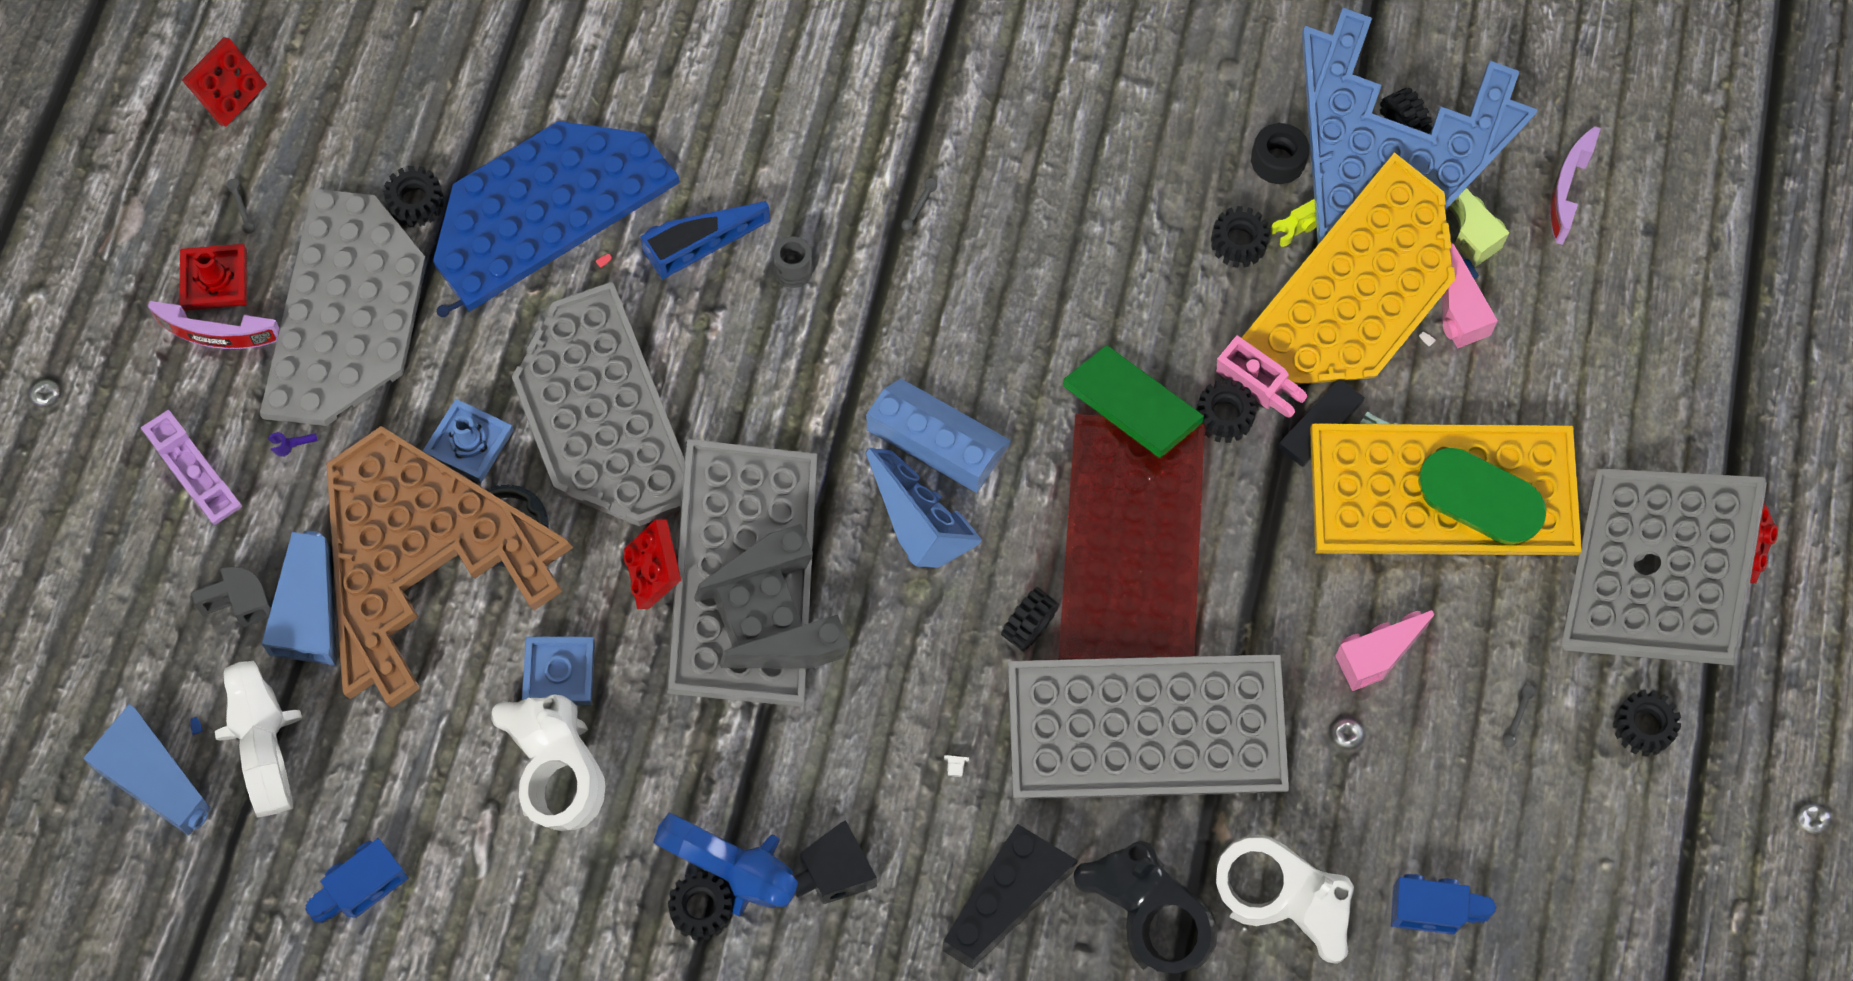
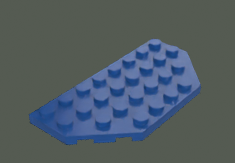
M557 121L453 184L433 259L434 265L470 312L679 184V176L644 133Z

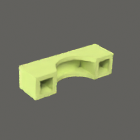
M1466 188L1448 208L1454 213L1459 223V235L1454 245L1466 259L1471 261L1474 267H1477L1503 248L1509 232L1500 219L1495 218L1485 208L1483 201Z

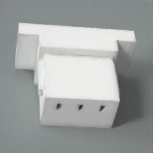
M954 754L952 756L944 755V760L948 761V776L962 777L964 762H969V757Z

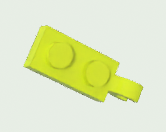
M1314 199L1291 211L1288 218L1278 220L1272 224L1270 230L1272 235L1278 231L1286 233L1280 239L1279 244L1281 247L1289 245L1293 237L1303 231L1308 233L1316 228Z

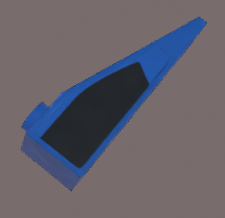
M764 201L668 221L661 226H653L644 235L640 236L643 252L663 280L770 222L769 205Z

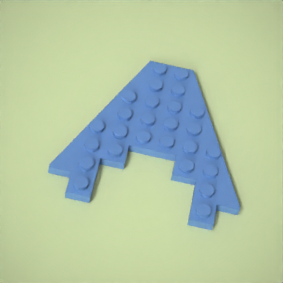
M1342 8L1332 35L1305 26L1302 31V46L1318 244L1394 152L1444 191L1446 210L1537 113L1538 109L1510 100L1520 71L1489 61L1470 115L1466 116L1440 107L1431 132L1428 134L1372 114L1382 85L1353 75L1372 20L1371 17Z

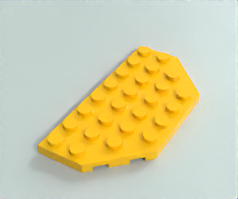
M1394 152L1242 336V339L1282 366L1289 373L1288 379L1296 385L1336 382L1339 379L1347 381L1375 378L1455 281L1454 267H1452L1449 225L1446 222L1445 214L1446 201L1444 191Z

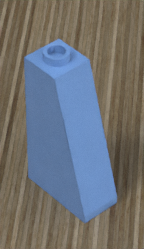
M304 531L303 533L292 532L262 640V646L269 656L328 665L336 664L332 553L326 538L318 532Z
M128 704L83 759L93 770L189 836L193 830L199 829L205 823L208 811L211 808L143 717L132 705Z

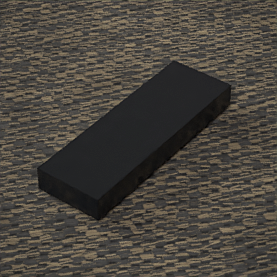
M1337 380L1281 440L1278 448L1300 466L1304 467L1311 459V425L1344 424L1363 403L1365 397L1343 380Z

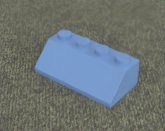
M899 379L884 388L866 414L867 431L975 493H978L1011 444V440L903 379Z

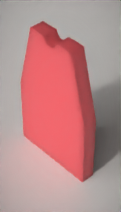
M607 254L605 256L600 257L595 262L600 266V268H602L603 266L608 264L613 257L610 254Z

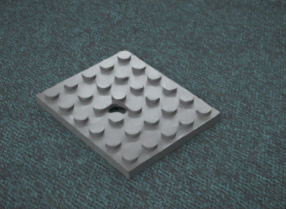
M1597 468L1581 545L1582 552L1579 555L1561 644L1563 649L1566 651L1736 665L1767 486L1765 477ZM1646 554H1653L1661 560L1659 569L1649 575L1638 573L1635 570L1636 562L1641 561Z

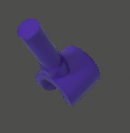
M276 432L268 437L272 444L281 443L280 446L270 449L280 457L288 455L292 447L318 441L316 433L296 438H286L282 433Z

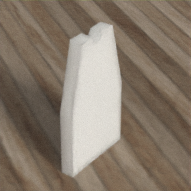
M1425 332L1419 335L1422 341L1429 347L1436 341Z

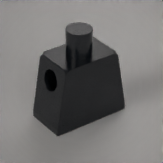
M846 820L800 853L801 864L805 871L794 876L798 882L795 892L797 898L815 889L821 902L827 904L877 887V877Z

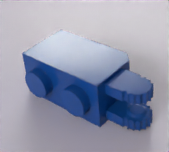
M379 838L373 842L367 841L355 850V855L345 863H337L328 869L325 873L326 877L320 880L324 888L314 894L313 898H309L305 905L306 913L310 915L315 923L324 924V922L332 919L341 911H343L346 917L357 918L409 879Z
M1406 874L1403 877H1399L1393 885L1391 927L1454 935L1466 922H1479V924L1487 922L1493 913L1496 912L1495 909L1497 907L1495 906L1494 899L1492 900L1491 897L1469 894L1470 886L1460 885L1458 880L1444 878L1435 882L1425 880V877L1422 875Z

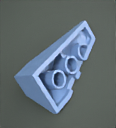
M875 448L867 450L866 455L897 539L908 554L907 557L912 564L917 567L940 568L980 544L982 539L968 521L957 510L951 514L939 503L943 497L935 490L931 492L926 487L921 486L918 483L919 475L892 450Z

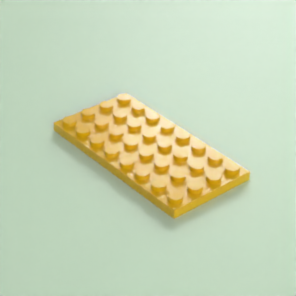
M1312 424L1310 427L1315 554L1579 555L1582 552L1573 426ZM1457 448L1528 482L1539 491L1545 502L1546 518L1544 525L1532 539L1518 544L1507 545L1497 542L1438 512L1426 503L1418 484V475L1423 463L1431 454L1438 450Z

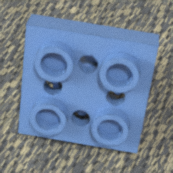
M455 399L426 444L423 452L457 473L481 484L514 429L511 424Z

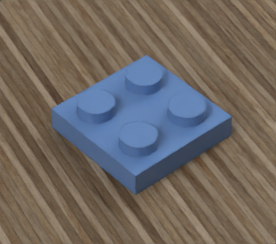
M526 637L522 700L527 698H544L555 694L565 696L575 705H592L594 637Z

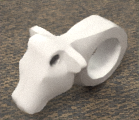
M254 661L237 662L224 669V684L227 692V726L216 730L215 738L216 740L240 739V758L247 791L257 818L293 809L290 785L276 734L281 727L301 720L302 715L300 710L282 712L272 688L263 680L259 668Z
M555 694L544 698H527L519 702L502 701L497 703L493 707L491 714L493 725L509 733L515 743L530 758L519 784V803L524 817L528 816L531 821L559 831L577 830L587 826L601 809L604 802L606 785L605 778L597 762L579 737L588 728L582 720L577 718V706L565 696ZM569 765L577 778V793L572 804L565 811L553 815L547 808L545 787L549 778L556 770Z
M1248 835L1235 840L1220 854L1216 862V885L1222 901L1232 910L1230 918L1242 924L1253 926L1276 923L1290 918L1315 943L1319 956L1323 960L1337 964L1347 957V929L1350 917V903L1354 891V886L1348 877L1317 870L1287 846L1265 835ZM1250 851L1263 852L1272 856L1280 864L1284 874V885L1281 892L1273 900L1263 904H1251L1242 900L1233 891L1229 881V869L1232 863L1240 855Z

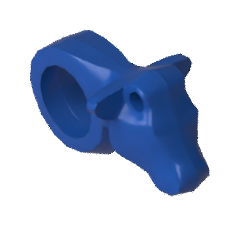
M668 812L658 826L653 841L654 844L729 882L735 896L732 914L738 917L742 916L749 902L767 908H775L776 906L787 907L798 887V882L792 875L793 871L773 855L780 841V838L773 834L760 847L743 850Z

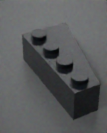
M1017 824L943 940L942 951L973 969L1005 939V936L1028 917L1029 913L1053 893L1054 889L1075 871L1078 860Z

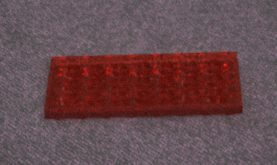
M1075 414L1058 660L1194 657L1205 436L1204 424L1198 426L1164 456L1159 458L1104 416Z

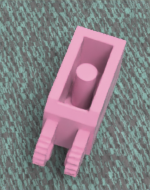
M1238 335L1217 358L1216 373L1225 380H1232L1231 384L1236 386L1237 382L1242 383L1241 390L1244 391L1248 388L1251 391L1249 397L1254 396L1256 402L1266 409L1272 407L1289 418L1295 413V409L1291 404L1282 399L1280 394L1285 392L1300 403H1303L1308 397L1306 392L1288 379L1289 373L1282 366Z

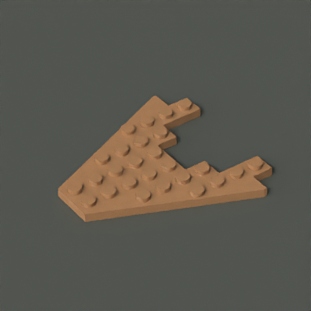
M380 426L326 463L342 689L344 695L349 699L354 698L375 683L386 704L394 707L420 689L391 636L418 618L404 591L455 556L459 555L468 572L474 578H477L502 561L528 605L534 611L563 592L547 565L573 548L565 538L384 427Z

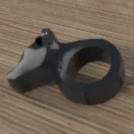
M1140 840L1099 860L1081 863L1077 866L1073 878L1075 886L1079 890L1086 893H1097L1127 911L1128 947L1133 959L1143 970L1149 966L1158 972L1181 974L1192 969L1197 970L1208 961L1217 943L1218 929L1214 914L1198 896L1163 869L1165 865L1159 860L1150 843ZM1176 905L1187 910L1194 918L1198 929L1197 943L1193 951L1179 961L1168 960L1159 955L1152 946L1149 936L1150 924L1155 914L1163 907Z

